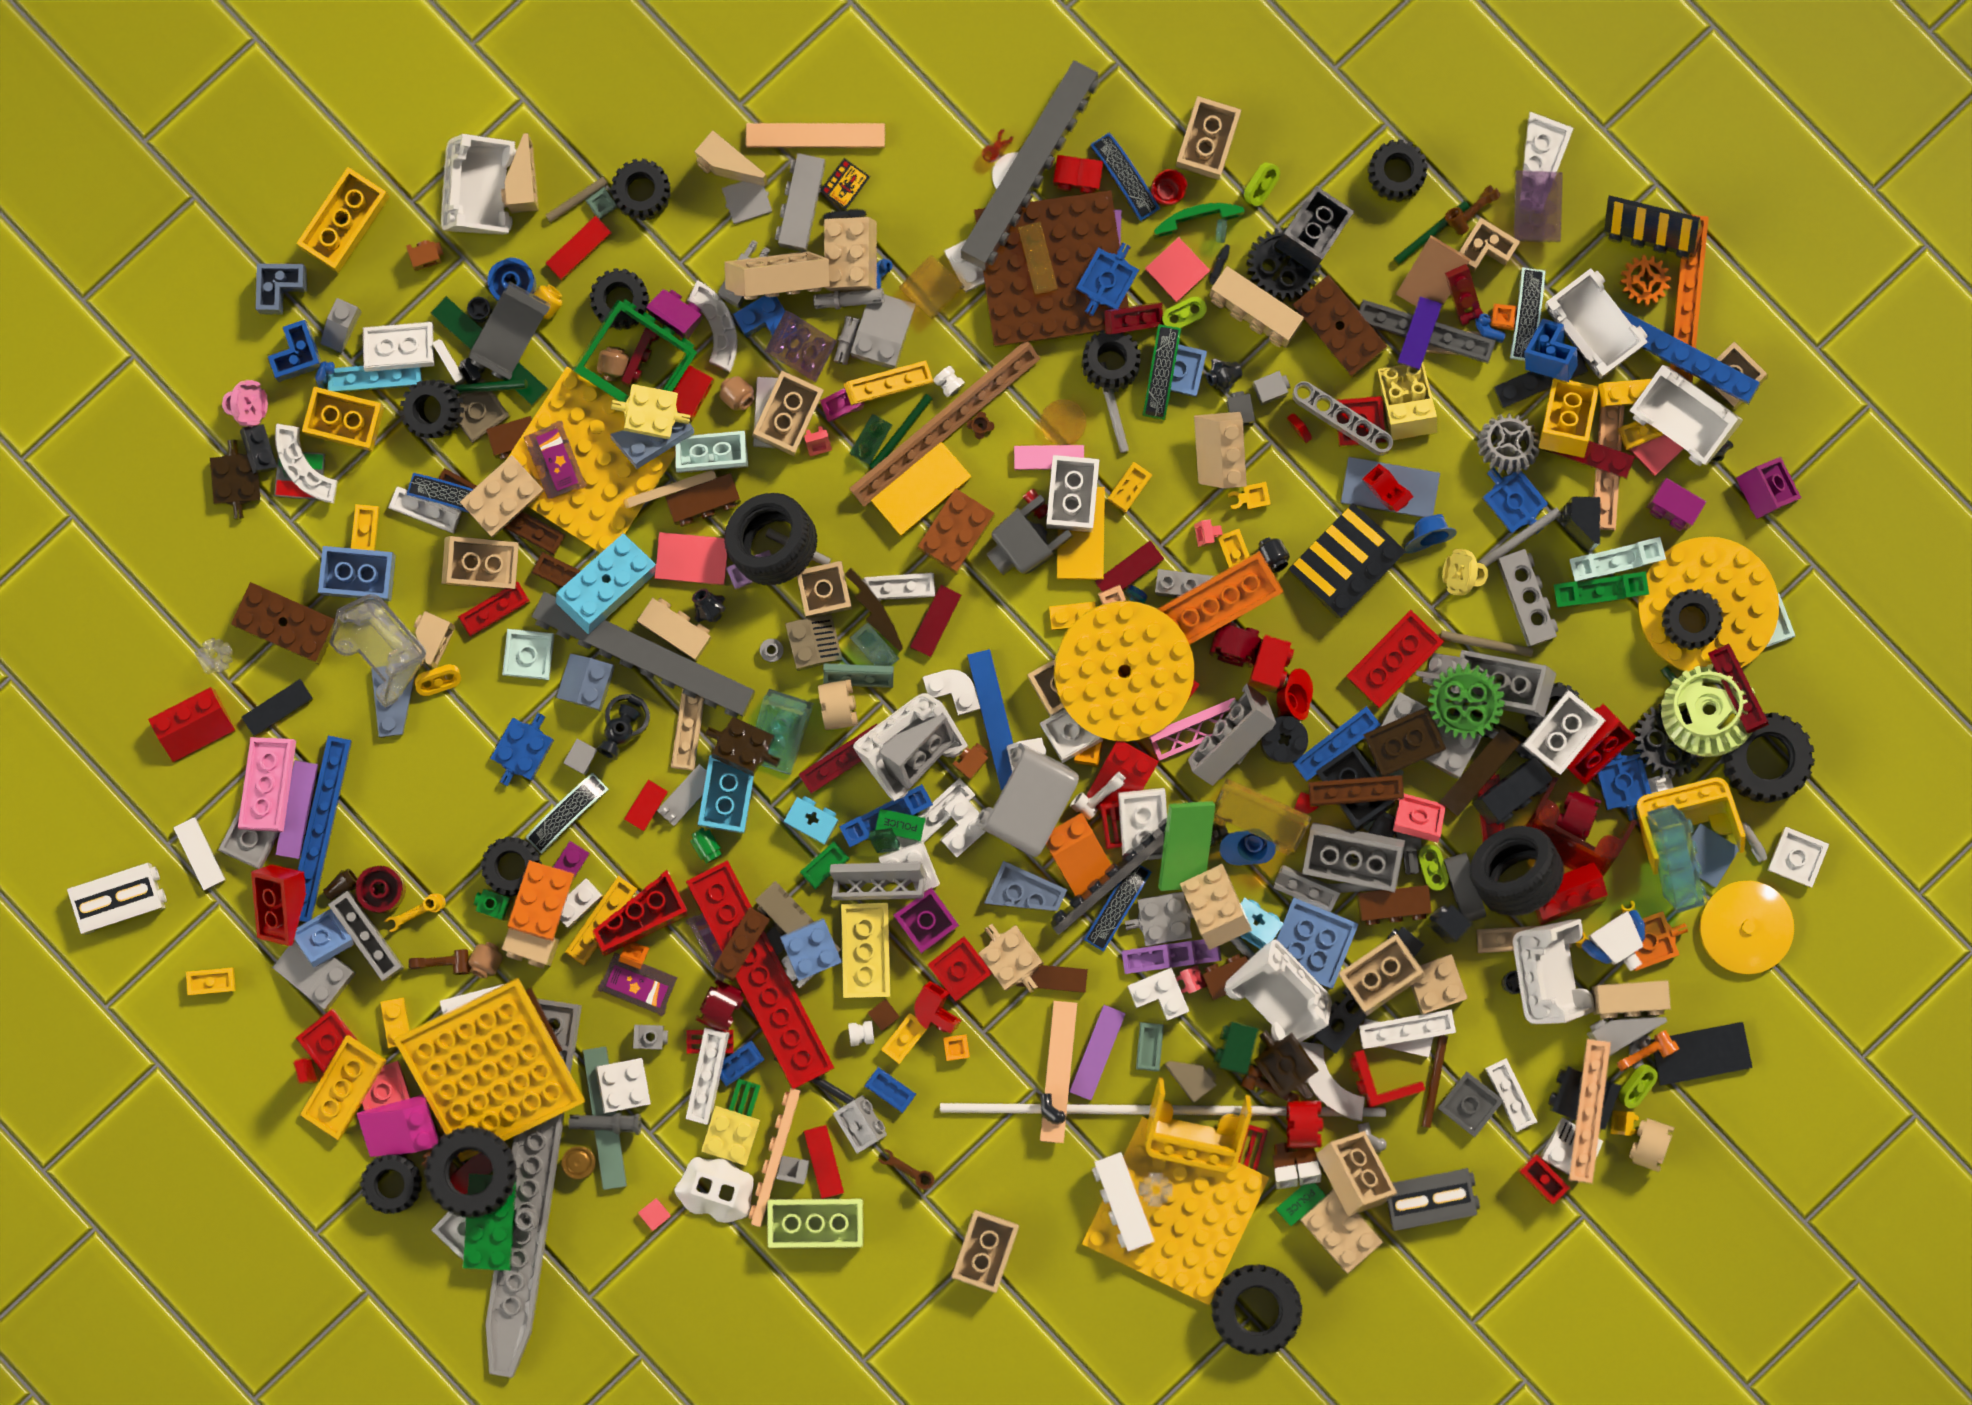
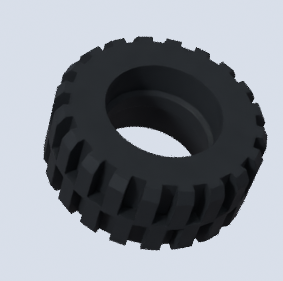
M1764 712L1769 725L1752 732L1750 737L1737 749L1723 754L1721 764H1724L1725 770H1723L1725 777L1728 776L1731 781L1729 784L1733 789L1736 788L1739 791L1738 794L1743 797L1747 796L1755 802L1771 803L1788 798L1802 789L1806 780L1812 774L1811 767L1814 766L1815 758H1812L1814 747L1809 743L1808 739H1810V736L1807 732H1803L1801 729L1802 725L1791 721L1789 716H1781L1774 712ZM1758 737H1775L1785 745L1788 751V767L1778 778L1770 780L1759 778L1748 766L1746 758L1748 747Z
M458 1128L452 1130L449 1134L443 1135L440 1138L441 1140L431 1148L432 1151L430 1156H427V1166L424 1169V1177L427 1180L426 1186L432 1195L431 1197L442 1209L460 1217L479 1218L494 1213L496 1209L500 1206L502 1207L507 1202L506 1200L509 1195H512L514 1191L513 1186L517 1180V1165L511 1149L500 1137L482 1128ZM468 1150L479 1151L486 1155L493 1167V1177L489 1186L484 1191L475 1195L460 1193L453 1187L449 1179L451 1162L458 1154Z
M1260 1264L1246 1265L1231 1271L1228 1276L1222 1279L1212 1300V1319L1219 1335L1235 1350L1255 1356L1272 1354L1278 1349L1284 1348L1296 1335V1331L1302 1321L1301 1297L1293 1282L1279 1270ZM1259 1287L1270 1291L1277 1299L1279 1305V1314L1276 1322L1272 1327L1262 1332H1251L1244 1329L1238 1323L1235 1316V1304L1238 1297L1250 1288Z

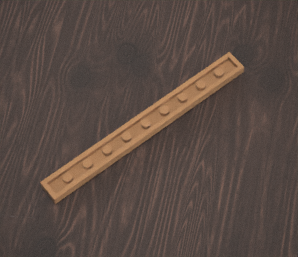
M1027 341L1019 345L849 489L859 503L865 507L875 496L1038 362L1041 358L1031 344Z

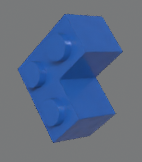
M764 295L733 314L746 338L764 327H767L778 346L798 335L795 326L777 296L766 297Z
M1542 318L1525 350L1526 370L1566 382L1570 381L1578 366L1577 347L1564 344V324Z
M305 319L284 326L283 330L290 349L268 356L274 376L279 382L316 370L322 363L309 324Z

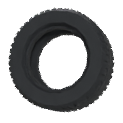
M765 493L752 497L736 509L726 526L724 544L729 558L746 578L757 584L777 585L792 580L806 569L814 556L818 539L812 519L796 500L785 494ZM775 521H783L791 525L790 538L777 553L767 557H756L751 554L752 540L756 533L765 525Z
M1513 826L1491 835L1478 847L1470 865L1471 881L1484 904L1492 911L1508 916L1528 914L1543 907L1557 893L1564 876L1563 861L1550 838L1543 831L1527 826ZM1524 860H1536L1534 866L1525 875L1513 881L1498 882L1500 876L1510 866Z

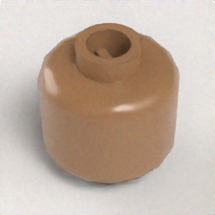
M607 346L605 350L600 351L597 371L604 375L603 379L617 381V378L623 377L629 362V356L624 353L625 349Z
M736 376L731 379L727 378L722 382L720 386V399L735 411L745 410L753 403V387L744 379Z
M486 942L485 945L478 944L468 960V964L471 967L470 971L484 979L488 976H494L503 960L501 953L498 951L499 947L490 942Z

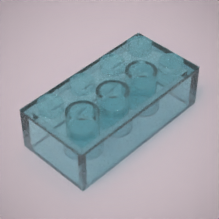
M1674 805L1647 812L1651 835L1659 856L1658 871L1663 896L1678 913L1705 905L1703 896H1706V891L1699 878V875H1702V870L1695 858L1698 850L1695 841L1691 837V833L1694 831L1691 820L1686 819L1684 813L1679 811Z

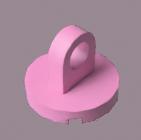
M253 380L239 382L234 387L233 392L226 393L222 400L224 411L229 415H233L240 425L246 427L259 425L261 423L259 421L262 417H265L268 407L265 390L261 389L259 382Z

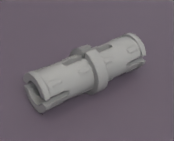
M846 316L842 334L838 336L839 345L833 360L837 363L842 362L844 365H848V359L855 341L854 338L858 324L860 323L859 319H851V317Z

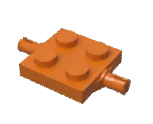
M1663 911L1642 918L1645 923V940L1642 942L1643 947L1635 951L1642 964L1635 968L1634 971L1678 956L1679 952L1675 944V936L1688 933L1687 928L1678 931L1687 927L1686 924L1683 923L1672 928L1667 922Z

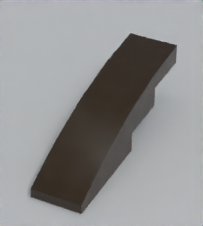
M850 567L844 575L861 590L855 598L871 612L866 621L900 652L903 649V645L885 607L870 586Z
M1502 728L1440 802L1458 817L1497 773L1521 742L1505 728Z

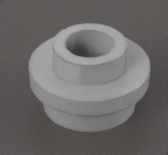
M767 639L761 644L760 654L764 660L775 662L782 657L783 646L776 639ZM769 646H774L776 648V652L774 654H769L767 652Z
M531 1208L519 1210L515 1217L517 1227L526 1232L534 1230L539 1222L538 1214ZM527 1215L531 1218L529 1224L525 1222V1217Z

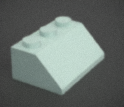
M745 431L691 435L675 445L676 472L678 473L748 467Z

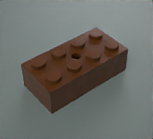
M1329 275L1293 304L1296 311L1304 317L1306 323L1352 378L1388 349V346ZM1338 321H1342L1345 324L1342 330H1338L1335 327Z
M250 582L231 625L320 664L339 622ZM286 618L288 621L287 625L280 626L282 619Z

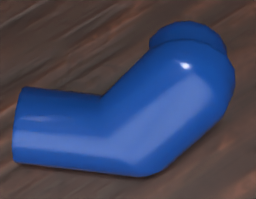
M881 259L877 262V289L881 288V278L892 270L893 264L889 259Z
M1485 313L1480 314L1479 318L1476 319V327L1482 337L1502 343L1505 338V332L1492 329L1489 324L1491 322L1490 316Z
M324 361L320 364L315 376L319 388L324 389L328 387L327 374L333 375L335 373V364L333 362L327 363V361Z

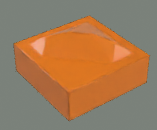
M1494 304L1491 328L1514 330L1517 306Z
M633 942L623 948L619 961L641 969L649 948Z

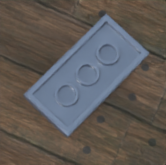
M1348 457L1341 503L1347 505L1353 503L1359 507L1422 518L1432 516L1440 473ZM1378 464L1388 469L1397 482L1408 489L1414 496L1407 506L1398 512L1390 511L1362 480Z

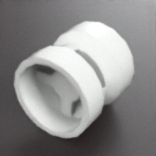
M951 366L946 367L933 379L937 386L943 388V393L947 398L954 395L965 385V382L955 375V370Z
M865 1021L863 1025L848 1023L851 1046H858L864 1041L866 1044H874L872 1021Z

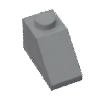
M336 298L325 324L321 344L342 353L361 314L360 309Z

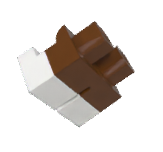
M1283 1142L1274 1145L1273 1167L1277 1189L1298 1186L1295 1164L1300 1185L1321 1182V1173L1315 1148H1297V1151L1288 1152L1287 1143Z

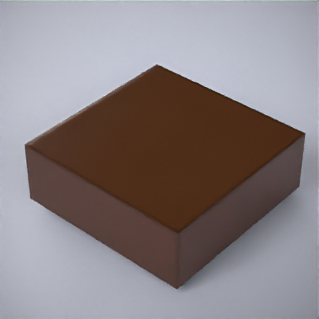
M884 999L868 1012L881 1031L900 1018L887 999Z

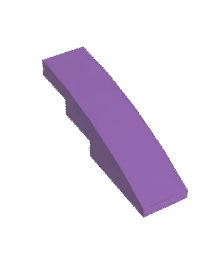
M294 761L284 832L279 833L276 855L297 859L301 857L304 834H306L309 811L312 806L318 764Z
M1204 939L1122 951L1125 974L1222 961L1220 945L1209 950Z

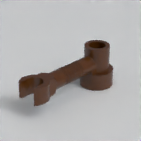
M1491 185L1487 186L1481 197L1468 210L1463 213L1459 207L1452 208L1445 214V220L1450 227L1454 228L1458 235L1465 234L1469 230L1467 222L1486 204L1497 200L1501 195L1497 188L1493 189Z
M467 949L454 950V956L409 959V968L411 969L453 965V975L472 973L470 971L471 967L468 964Z
M1250 1063L1247 1075L1244 1076L1241 1086L1252 1091L1255 1087H1258L1279 1097L1271 1084L1261 1079L1263 1073L1258 1066ZM1289 1092L1282 1099L1289 1102L1299 1101L1301 1096L1294 1092Z
M883 1149L889 1153L890 1159L888 1161L878 1159L880 1163L884 1165L889 1164L906 1173V1175L915 1179L916 1185L920 1189L928 1190L933 1187L935 1178L931 1172H920L896 1158L890 1150ZM928 1176L930 1182L927 1185H924L922 1180L924 1177Z

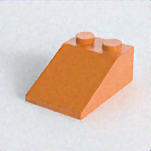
M1082 813L1054 828L1045 844L1075 896L1086 892L1088 885L1095 879H1101L1105 875L1106 869L1111 866L1110 861Z

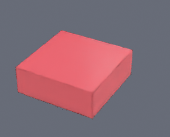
M657 1198L638 1212L652 1231L671 1217Z

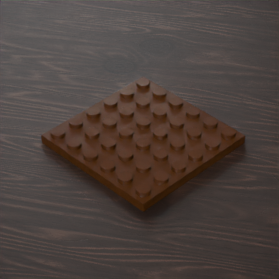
M1111 190L1030 202L1027 208L1023 207L1020 211L1021 218L1016 227L1012 226L1008 232L1010 236L1004 246L1000 245L998 248V257L992 266L989 264L987 269L983 270L994 347L1020 344L1027 341L1034 342L1097 333L1105 330L1104 310H1111L1108 306L1099 304L1094 316L1089 315L1092 308L1087 314L1085 310L1091 299L1084 293L1076 290L1098 248L1116 254L1120 248ZM985 208L974 210L976 223L978 222ZM1127 294L1119 308L1129 307Z

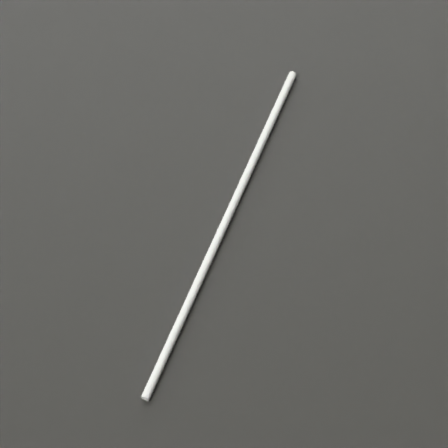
M940 1103V1113L1041 1114V1104ZM1067 1104L1066 1114L1149 1115L1151 1105ZM1172 1105L1173 1115H1240L1242 1106ZM1251 1106V1116H1286L1287 1106ZM1321 1107V1115L1318 1116L1341 1115L1335 1113L1329 1107ZM1363 1107L1362 1117H1386V1107Z

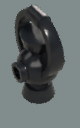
M623 694L610 701L605 710L606 726L604 733L607 741H603L597 747L599 753L612 760H617L619 754L618 746L629 743L631 739L638 737L646 730L650 722V712L644 699L634 694ZM628 700L629 703L639 708L642 707L645 714V722L638 730L633 731L630 723L635 722L641 714L628 705L621 704L619 708L620 718L610 720V710L619 701Z

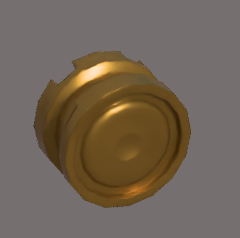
M572 1147L562 1157L563 1171L573 1179L586 1178L595 1168L596 1160L594 1154L586 1147Z

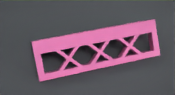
M1235 698L1170 724L1161 731L1149 736L1158 760H1163L1200 744L1207 735L1199 731L1202 723L1207 720L1216 723L1217 721L1212 718L1219 715L1222 719L1224 713L1232 710L1229 706ZM1199 724L1197 730L1191 728ZM1186 729L1195 733L1193 741L1188 744L1178 741L1181 731ZM1177 734L1176 739H1173L1170 736ZM1198 734L1204 736L1196 740ZM1162 739L1173 741L1174 744L1171 751L1161 754L1157 742ZM1176 743H1178V744H1180V745H1183V746H1181V747H1178V748L1174 749L1175 746H1176Z

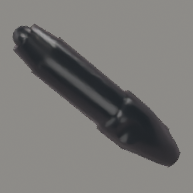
M848 209L825 213L823 219L864 217L867 214L865 210Z
M1227 244L1222 247L1217 255L1209 279L1210 285L1215 284L1227 262L1230 246Z

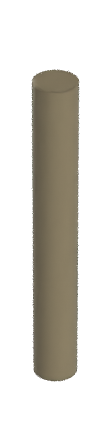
M603 177L546 214L547 219L551 223L608 185Z

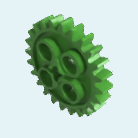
M1467 663L1465 669H1462L1461 665L1457 664L1456 671L1448 667L1447 674L1441 672L1439 675L1441 680L1435 678L1433 684L1436 687L1430 688L1429 692L1433 695L1428 698L1429 702L1434 703L1430 705L1429 711H1436L1432 719H1440L1438 727L1447 726L1445 733L1454 730V737L1460 732L1463 739H1466L1468 733L1475 739L1477 731L1484 736L1485 728L1491 731L1493 729L1492 723L1498 724L1500 719L1497 716H1502L1503 710L1498 707H1503L1505 701L1499 700L1503 697L1504 692L1497 691L1501 684L1492 683L1495 675L1488 678L1486 676L1487 669L1480 673L1479 665L1474 670H1471L1469 663ZM1456 685L1460 688L1461 692L1453 693L1449 686ZM1473 688H1482L1484 694L1477 695L1474 693ZM1463 698H1467L1469 705L1465 704ZM1449 708L1458 709L1460 715L1454 716L1450 714ZM1478 709L1482 711L1483 716H1474L1472 710Z

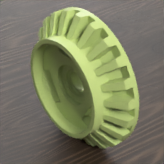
M1708 664L1707 667L1696 666L1691 671H1684L1667 688L1661 704L1662 722L1670 739L1684 751L1704 757L1727 754L1740 747L1752 734L1746 733L1740 719L1742 713L1748 714L1743 710V704L1748 702V700H1743L1742 695L1746 694L1745 691H1740L1730 675L1727 677L1717 673L1713 664ZM1721 679L1727 681L1739 704L1738 713L1726 689L1703 686V683L1722 684ZM1706 705H1713L1716 707V711L1712 715H1706L1703 713V708ZM1679 706H1687L1692 720L1691 724L1686 725L1683 722ZM1734 713L1736 715L1734 720L1728 726L1719 730L1718 727Z

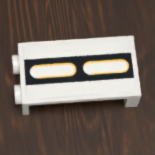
M145 863L67 889L81 934L86 935L94 932L95 929L156 909H165L164 903L167 902L164 890L159 889L157 880H160L156 866L152 867V864Z

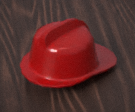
M1301 668L1294 669L1288 677L1286 686L1277 693L1276 703L1279 717L1291 716L1298 720H1305L1308 717L1313 696V684L1305 670Z

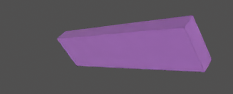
M1103 1005L1069 1092L1092 1100L1126 1013Z

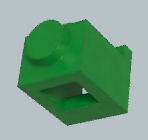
M483 889L482 893L477 892L473 905L477 906V912L504 921L511 898ZM489 899L494 900L495 904L492 908H488L486 905Z

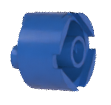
M506 258L494 264L490 269L487 278L488 287L497 302L505 290L507 282H512L513 278L517 283L516 285L532 294L536 291L535 276L524 261L517 258Z

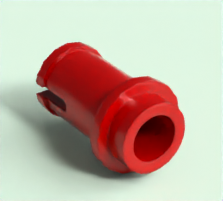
M1031 489L1022 498L1029 504L1039 495L1035 489ZM1044 503L1036 509L1033 514L1034 517L1037 516L1041 519L1046 516L1048 504Z

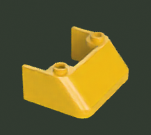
M1715 777L1644 795L1637 802L1642 840L1653 875L1658 874L1659 856L1657 852L1663 850L1667 843L1665 832L1709 821L1712 830L1719 835L1733 833L1739 853L1744 852L1746 835L1728 783L1722 778Z
M1159 1077L1150 1106L1145 1141L1146 1152L1151 1157L1220 1172L1233 1171L1238 1164L1252 1115L1250 1096L1245 1095L1240 1116L1226 1114L1219 1119L1217 1128L1172 1119L1173 1106L1169 1101L1164 1100V1078Z

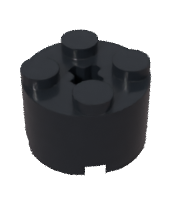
M1280 716L1275 718L1276 724L1272 730L1260 739V746L1263 754L1270 761L1286 765L1298 760L1304 754L1308 746V733L1299 720L1291 716ZM1280 735H1283L1284 737L1288 736L1290 738V740L1288 741V746H1286L1284 743L1279 744L1278 741L1281 739Z

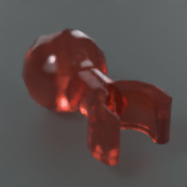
M1004 129L999 131L997 140L993 145H987L983 148L982 157L986 162L993 163L997 161L1001 148L1012 143L1013 136L1001 142Z

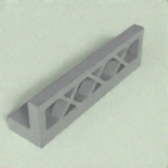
M921 862L831 864L830 874L834 880L833 900L924 898L927 873ZM911 882H919L918 891H908L905 887ZM866 883H872L875 886L869 892H863L860 889ZM888 883L898 885L892 891H885L883 889ZM840 884H850L852 886L849 891L839 893Z

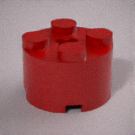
M1321 1101L1287 1102L1286 1135L1289 1148L1322 1147V1136L1318 1134V1132H1323V1118L1318 1117V1115H1321Z

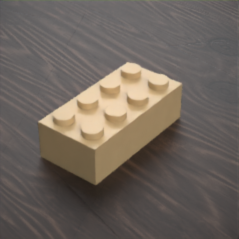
M809 251L725 261V288L734 292V295L744 296V299L748 300L757 299L758 295L764 294L766 297L779 296L780 292L799 294L800 290L804 289L810 292L821 291V287L830 286L829 259Z
M1226 266L1211 288L1209 297L1212 298L1211 302L1221 309L1226 307L1232 311L1230 313L1231 316L1242 322L1244 319L1250 323L1249 327L1258 334L1263 332L1270 337L1269 341L1277 347L1282 345L1286 348L1302 325L1303 316L1228 266Z

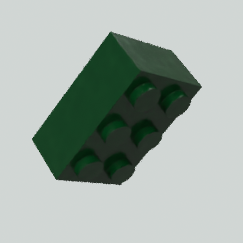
M1233 1021L1228 1022V1025H1224L1220 1034V1039L1223 1040L1222 1048H1217L1213 1061L1217 1063L1216 1068L1247 1075L1259 1028Z

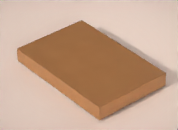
M1430 236L1396 295L1416 307L1420 297L1442 303L1443 307L1450 295L1445 273L1464 264L1468 265L1471 259L1435 237Z

